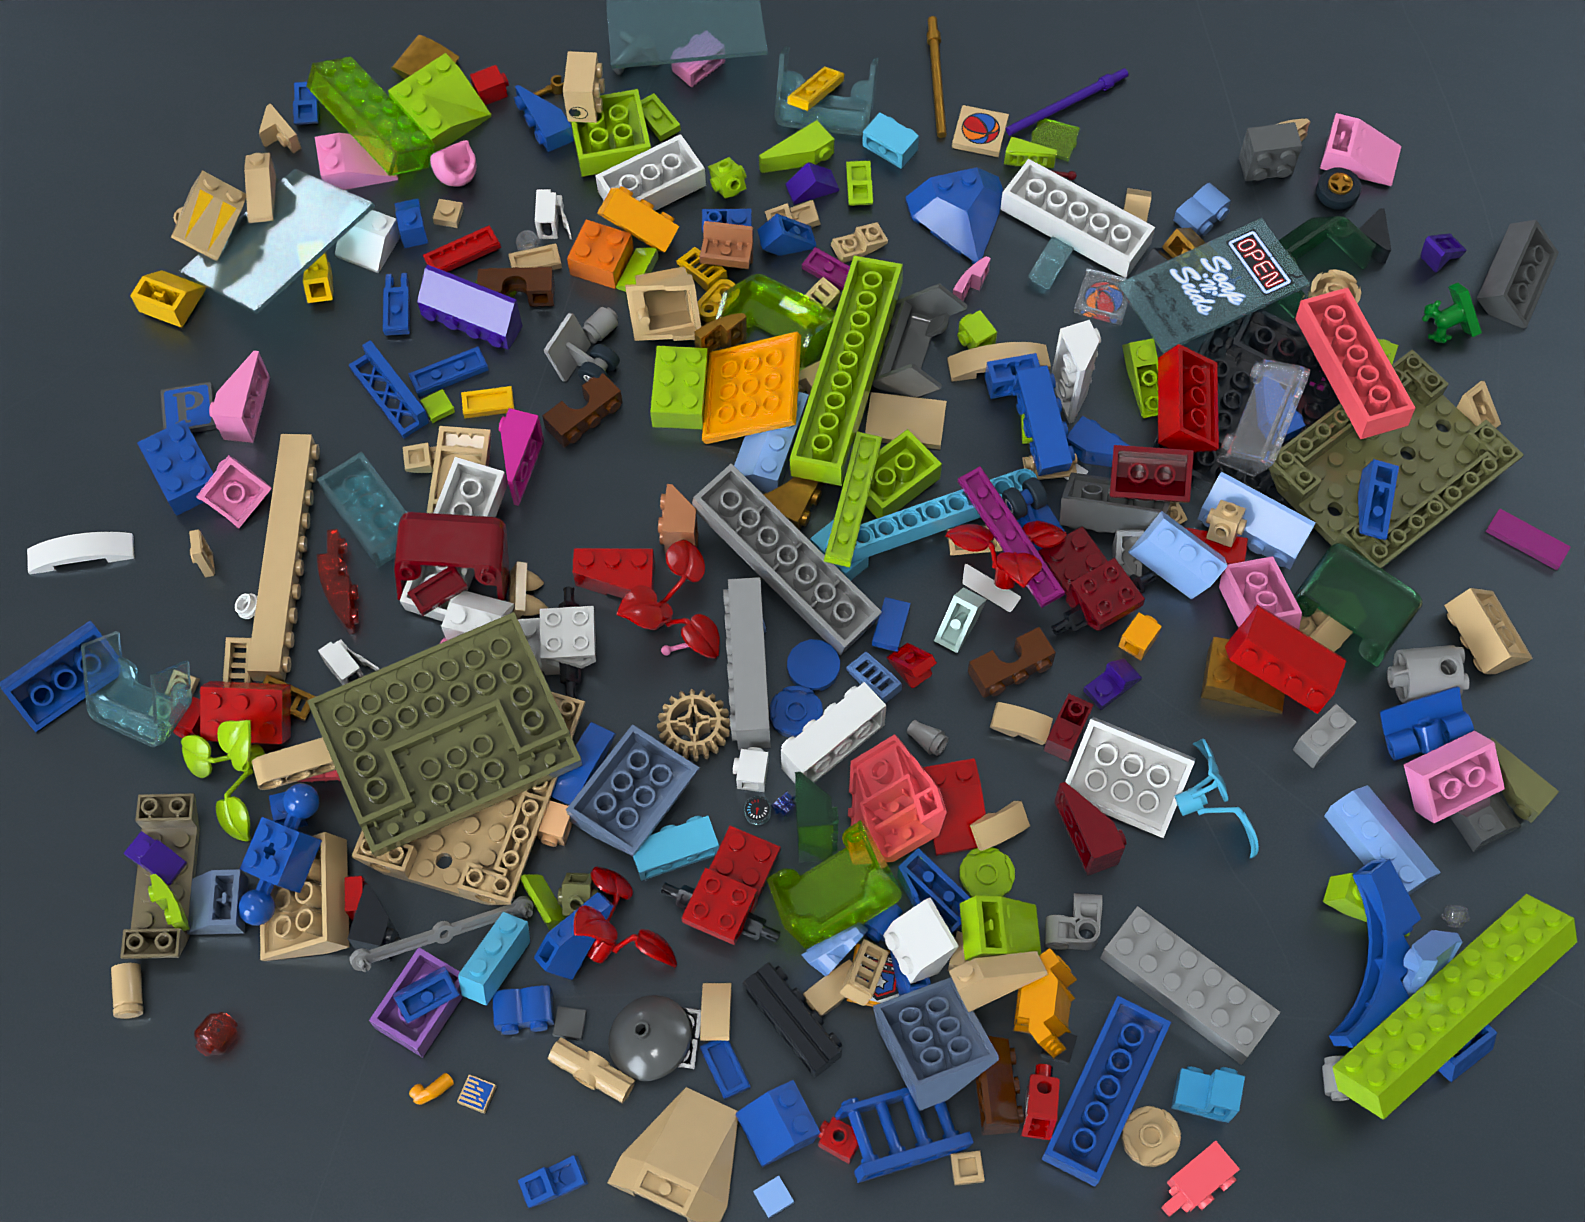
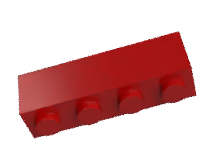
M1178 344L1158 357V444L1169 449L1194 450V452L1216 451L1219 449L1217 362Z
M1258 604L1225 645L1229 660L1317 714L1335 694L1346 664L1345 658Z

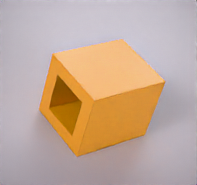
M1139 612L1122 635L1118 647L1137 659L1142 660L1158 638L1162 626L1153 617Z

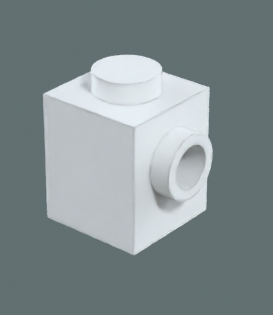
M750 747L748 750L741 749L740 758H735L733 765V774H737V789L757 792L765 791L769 764L768 752H764L763 749L757 747Z

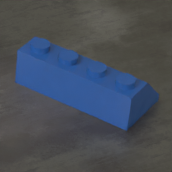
M90 620L2 680L0 687L31 728L37 732L127 668Z

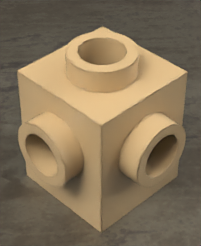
M1220 500L1217 508H1211L1206 523L1210 524L1206 539L1232 547L1237 535H1242L1246 527L1247 520L1243 519L1246 508Z

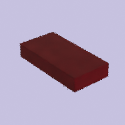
M447 567L407 593L421 615L424 616L468 589V586L455 567Z

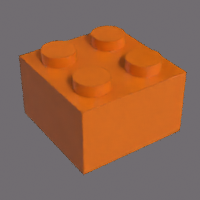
M586 219L567 257L570 275L616 289V285L634 251L632 233Z

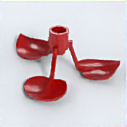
M1043 521L1028 522L1022 528L1030 541L1041 548L1057 546L1067 536V533L1061 528ZM964 524L954 527L946 533L945 537L950 538L953 543L967 551L978 552L985 550L987 547L990 549L993 561L992 568L996 569L994 584L998 588L1011 589L1015 586V582L1024 588L1042 569V562L1037 557L1028 553L1003 552L996 556L995 546L991 542L994 540V536L989 529L981 525Z
M682 539L673 543L666 553L668 567L674 574L681 576L678 583L659 603H657L656 593L651 588L644 585L634 587L622 599L617 615L650 630H657L664 624L667 627L674 624H685L681 629V635L685 643L697 653L716 659L719 655L720 637L716 624L710 618L702 614H695L691 620L687 618L671 619L673 610L667 604L669 599L682 586L686 578L691 582H698L705 572V562L700 551L691 542Z
M594 867L591 871L592 881L599 889L613 895V908L607 920H605L600 911L593 907L583 905L577 910L574 917V936H588L596 939L589 949L587 956L597 963H604L612 951L618 953L622 947L635 941L636 947L641 952L675 969L677 962L671 946L662 936L653 931L641 929L638 935L632 934L622 942L616 943L618 934L616 928L610 923V919L620 897L629 900L632 897L633 890L630 883L619 873L607 868Z

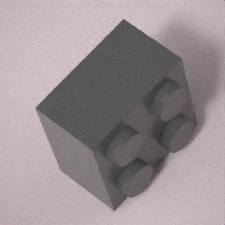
M1295 122L1247 128L1239 155L1245 181H1260L1266 178H1283L1293 175L1302 148Z

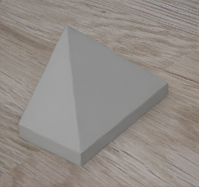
M1116 530L1112 544V555L1128 576L1132 574L1139 577L1142 576V563L1129 554L1128 551L1141 537L1144 530Z

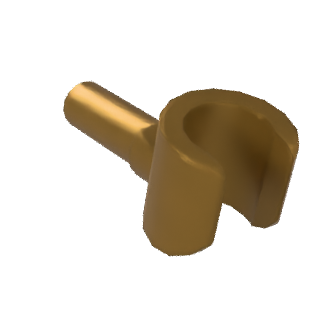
M553 76L551 78V85L533 94L539 97L551 92L556 95L562 94L564 83H561V76Z

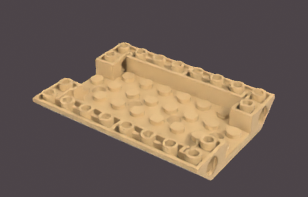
M551 692L570 732V736L573 738L585 706V701ZM558 777L376 858L370 850L363 831H361L352 853V858L382 874L486 905H511ZM441 857H451L452 863L448 868L442 869L437 866L438 860Z

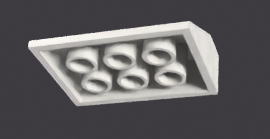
M1092 717L1065 782L1102 813L1164 838L1177 806L1174 795L1183 792L1196 758Z

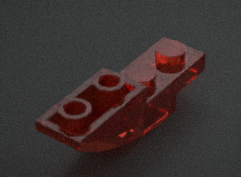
M338 529L327 530V553L317 554L319 577L335 616L349 634H355V624H359L358 609L354 608V600H358L357 584L352 583L350 576L347 575V564L343 562V554H347L346 539L341 538Z

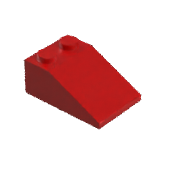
M975 758L923 767L939 787L947 811L939 836L932 839L936 856L977 849L978 847L970 825L986 815Z

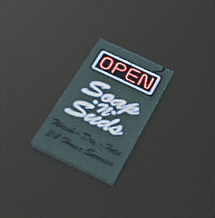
M1260 218L1118 283L1117 287L1164 354L1178 344L1183 345L1309 287L1310 283L1265 221Z

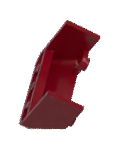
M407 512L403 514L398 525L394 566L398 600L402 596L407 580L411 581L419 578L422 572V565L474 568L475 578L484 585L497 586L498 599L505 601L510 579L507 528L505 523L499 518L420 512Z

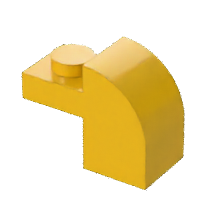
M324 243L299 246L298 250L304 272L303 285L307 302L314 303L333 300L332 272Z

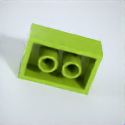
M657 346L650 411L652 427L703 429L708 370L707 348Z
M908 429L879 450L866 502V507L877 519L897 512L941 477L942 463Z

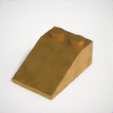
M1213 637L1208 649L1201 698L1282 714L1285 694L1229 660L1225 649L1229 639Z

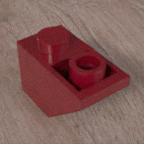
M1068 694L1046 740L1044 751L1069 762L1094 704Z

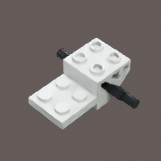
M568 586L563 588L564 602L559 604V608L540 609V618L518 619L541 671H544L545 675L560 674V683L565 684V695L577 699L576 685L581 683V668L596 662L594 606L580 607L579 604L574 603L575 588Z

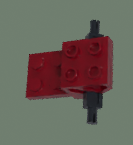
M1083 526L1069 533L1066 539L1059 545L1042 548L1038 551L1067 595L1066 601L1072 608L1063 614L1065 619L1051 626L1056 636L1067 629L1077 631L1087 624L1100 631L1142 607L1145 601L1142 595L1145 592L1144 586L1157 580L1156 574L1152 570L1140 577L1135 574L1128 576L1115 558L1110 561L1105 558Z

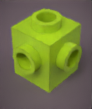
M730 157L708 166L711 186L715 192H719L724 198L734 197L739 192L747 189L744 181L747 178L744 168L741 165L738 166Z

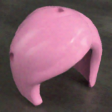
M468 140L460 141L437 151L430 157V164L435 176L440 182L448 186L461 187L468 184L473 179L477 170L476 157Z

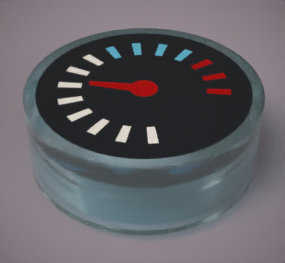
M753 796L744 804V816L749 823L762 825L771 817V805L766 798Z

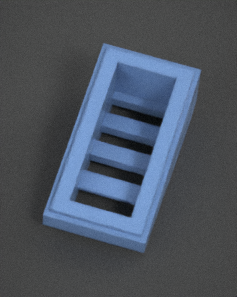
M864 652L846 667V670L860 685L865 682L885 704L902 691V683L867 652ZM866 661L869 665L859 672L856 668ZM874 669L875 672L868 678L864 676L870 670ZM878 676L882 678L876 684L871 683ZM883 684H888V686L882 691L878 689Z

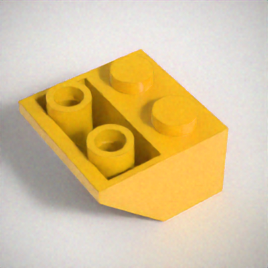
M161 270L142 276L130 296L139 312L182 328L205 292L206 287Z

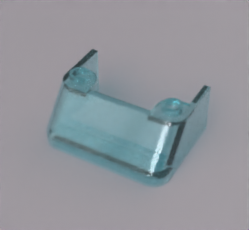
M785 46L779 58L774 113L776 122L783 127L803 129L818 120L829 133L853 136L863 135V131L870 124L879 58L874 57L871 63L869 81L860 80L853 85L851 98L827 95L809 111L787 104L788 96L805 83V80L800 73L787 71L790 47Z
M115 631L82 644L81 652L86 706L90 717L95 722L150 747H157L165 743L192 703L189 662L185 660L151 674V688L138 683L136 665L122 657L120 632Z

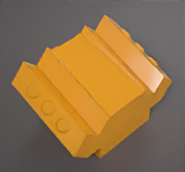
M1049 948L1039 955L1048 975L1018 989L1013 1031L1032 1035L1037 1043L1054 1058L1066 1050V1047L1058 1037L1065 1032L1071 1033L1068 1028L1071 1001L1075 997L1067 987L1077 979L1061 957L1057 956Z

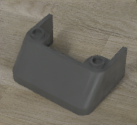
M940 283L897 300L872 387L908 397H919L941 389V383L921 370L931 337L942 334L947 329L950 315L966 310L968 305Z

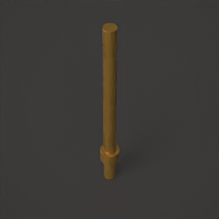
M930 16L928 18L927 44L930 45L937 137L944 138L947 133L939 49L941 33L938 31L937 18Z

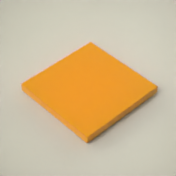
M798 332L709 352L702 441L705 444L796 425L801 335Z

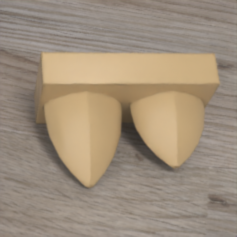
M518 561L510 571L508 602L514 603L512 612H515L517 619H520L522 615L532 616L540 614V609L548 607L538 598L526 594V591L540 588L544 582L535 573L527 570V563Z

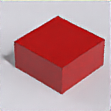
M363 876L344 877L345 912L351 921L354 920L364 885H368Z

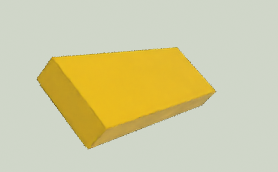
M824 66L788 96L787 104L809 111L844 81V73Z

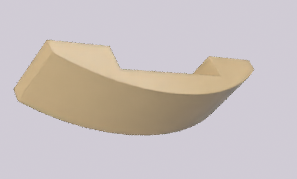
M1007 342L962 351L947 357L951 382L976 379L977 373L986 371V364L989 361L1037 353L1040 366L1047 365L1048 369H1050L1051 365L1047 347L1044 344L1032 342Z

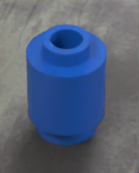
M888 899L878 903L863 924L869 929L865 935L876 943L880 941L885 942L884 933L891 923L902 915V909Z

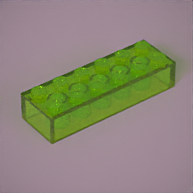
M351 56L312 63L306 87L389 176L428 168L435 144Z

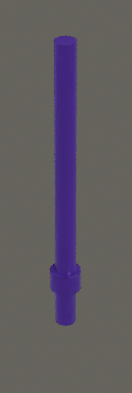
M1123 68L1111 75L1106 74L1100 77L1097 82L1007 126V134L1011 136L1100 90L1106 91L1114 87V83L1128 77V71Z

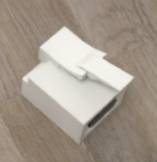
M550 189L536 190L535 225L538 239H558L559 215H562L564 228L567 229L571 240L568 222L563 213L562 195H556V192L551 193Z
M342 640L334 644L329 642L318 650L326 666L342 685L364 676L360 667L353 659L363 666H369L375 671L379 670L377 666L361 655L351 651Z

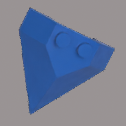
M976 167L930 177L907 195L905 200L912 220L918 224L922 223L931 230V234L960 255L963 253L972 260V264H975L982 259L997 222L1001 208L1003 188L998 176Z

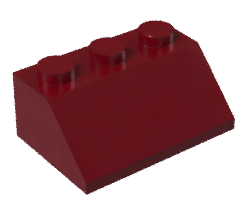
M1114 445L1110 497L1190 503L1194 450Z

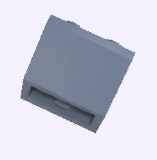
M240 869L211 870L192 879L188 917L190 930H187L188 935L245 933V922L239 915L238 904L241 897L248 892L249 878Z

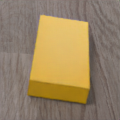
M512 386L461 392L464 419L504 414L508 412L509 408L515 409Z

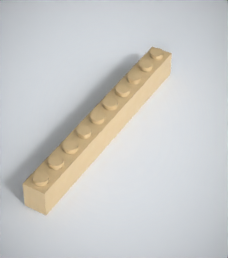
M281 434L247 666V672L253 681H264L266 675L285 682L286 673H289L291 670L289 649L294 646L292 627L293 624L297 623L298 618L295 605L296 599L299 600L301 596V586L298 583L299 576H302L304 573L302 553L307 550L305 531L310 527L308 509L309 505H313L314 499L311 487L312 482L315 483L317 478L314 465L315 460H318L320 455L319 445L315 444L310 434Z

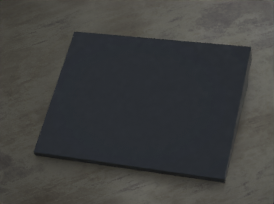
M1226 297L1219 307L1197 352L1217 362L1219 449L1216 451L1193 452L1191 486L1209 494L1218 476L1223 472L1296 512L1297 510L1277 491L1266 463L1268 457L1294 438L1272 448L1258 426L1254 373L1265 361L1275 371L1278 382L1288 392L1291 403L1303 417L1306 426L1300 433L1338 406L1340 401L1300 328L1251 304L1249 309L1242 305L1232 304ZM1294 376L1303 378L1305 383L1295 380ZM1310 382L1316 383L1314 386L1309 385ZM1317 386H1324L1323 391L1316 389ZM1157 434V436H1156V438H1155V440H1154V442H1153V444H1152L1151 447H1152V448H1167V447H1165V446H1163V445H1161V444H1158V434Z

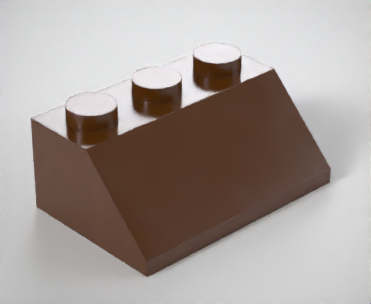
M988 1036L999 1056V1060L975 1078L982 1136L1017 1133L1020 1127L1019 1124L1024 1123L1022 1106H1017L1016 1094H1020V1084L1018 1076L1013 1077L1012 1065H1016L1015 1048L1009 1047V1039Z

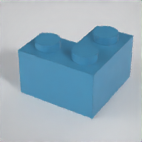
M1197 1067L1181 1068L1177 1074L1171 1109L1229 1123L1239 1112L1245 1076L1238 1075V1071L1226 1067H1221L1220 1070L1215 1069L1212 1075L1203 1074L1204 1071Z

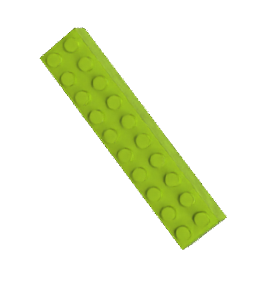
M860 256L853 257L790 456L791 476L842 486L856 433L859 430L902 287L903 264Z
M1525 894L1332 1067L1338 1091L1384 1120L1577 943L1574 918Z

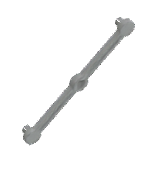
M520 896L511 905L487 911L451 924L447 921H440L433 926L432 930L371 950L358 949L351 954L350 963L355 970L366 972L365 969L369 971L371 964L434 942L444 944L449 942L453 936L495 923L502 912L520 918H530L533 914L534 905L529 897ZM447 930L444 935L440 936L442 931Z

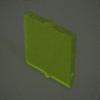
M1045 118L1039 121L1036 129L1032 131L1033 137L1031 142L1057 150L1056 158L1069 161L1073 148L1077 146L1076 139L1080 128Z

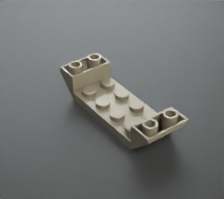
M195 794L138 795L135 821L142 828L141 831L154 840L158 839L187 862L170 886L166 885L179 900L188 920L192 879L196 875L200 834ZM139 865L137 866L131 929H123L120 957L122 959L179 958L190 935L181 928H174L173 925H168L164 910L156 902H152L149 896L148 886L152 885L150 878L152 874Z

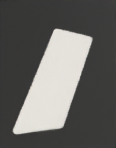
M968 564L964 565L963 585L1008 612L1014 609L1021 596L1009 589L998 588L995 586L993 579Z

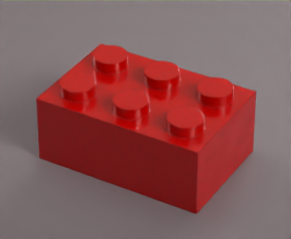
M209 681L200 686V737L206 741H218L217 733L221 723L229 720H251V743L283 744L291 738V684Z

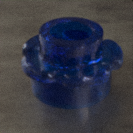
M786 791L771 805L776 811L775 814L778 815L781 812L785 816L796 806L793 802L796 796L792 797Z

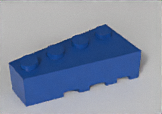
M1047 365L1017 371L1011 386L1012 395L1017 396L1018 404H1016L1018 414H1024L1025 416L1023 419L1025 436L1032 438L1033 441L1029 445L1038 476L1068 471L1073 461H1075L1074 449L1072 446H1068L1066 438L1069 434L1068 426L1065 421L1062 422L1060 412H1062L1061 400L1055 396L1054 388H1056L1055 377L1053 373H1049Z

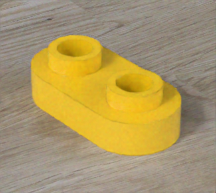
M728 279L718 280L698 300L699 315L702 321L711 322L718 319L736 300L737 288L734 282Z

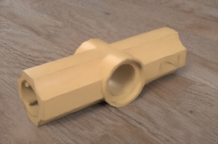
M562 1037L556 1041L548 1056L550 1062L573 1074V1077L583 1085L593 1090L598 1089L622 1104L629 1097L635 1084L634 1079L610 1066V1063L603 1057L592 1051L586 1052Z

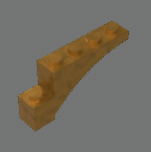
M794 477L787 483L763 495L800 530L802 525L806 526L811 516L810 509L813 504H818L822 494L820 489L824 482Z

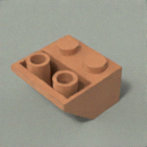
M667 484L666 494H661L660 508L662 509V517H659L658 520L660 545H664L665 554L673 543L682 539L691 542L697 548L699 531L696 509L672 484Z

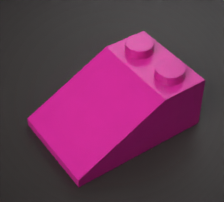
M509 408L506 417H502L500 420L499 432H501L508 485L514 505L519 506L544 443V437L538 415Z

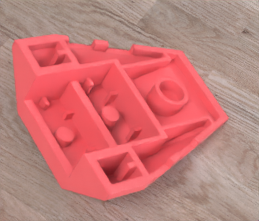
M892 735L851 760L849 793L852 794V807L848 808L851 827L850 832H847V844L853 864L894 862L939 836L947 812L941 791L898 736Z

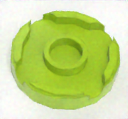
M994 847L983 851L978 848L971 850L963 859L959 868L960 884L971 898L974 896L1005 897L1010 892L1015 880V868L1011 859Z

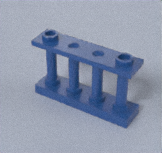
M908 1088L859 1101L858 1098L846 1100L841 1103L842 1106L835 1113L836 1120L849 1117L863 1157L861 1164L854 1171L858 1183L965 1151L974 1143L970 1131L960 1134L959 1130H955L945 1101L934 1105L944 1132L943 1140L933 1142L932 1138H928L918 1107ZM903 1101L918 1142L915 1144L916 1148L906 1150L905 1146H901L887 1105ZM873 1109L877 1110L890 1148L889 1156L878 1158V1155H874L860 1113Z

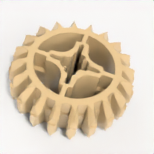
M691 689L688 696H685V693L681 691L679 693L680 699L671 696V705H663L665 713H659L658 719L661 722L657 724L658 731L661 732L659 734L660 741H666L665 746L673 749L678 754L682 752V756L685 759H688L689 755H693V759L696 762L701 754H703L705 759H708L710 750L717 754L719 752L717 745L725 746L726 740L724 737L730 736V730L728 729L730 727V719L727 718L729 716L728 709H722L724 705L721 700L715 702L716 698L713 693L706 698V693L703 689L699 695H695V691ZM697 709L705 710L713 717L710 718L709 715H702ZM688 710L685 716L677 717L682 712ZM693 716H695V721L697 723V727H695V734H693V728L691 727L693 723ZM679 732V735L688 736L691 742L679 738L675 733ZM711 733L707 738L700 741L702 735Z

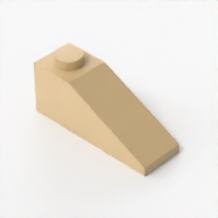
M270 153L246 155L244 171L248 222L273 221L276 173Z
M1037 951L974 958L949 970L968 1012L1048 975Z

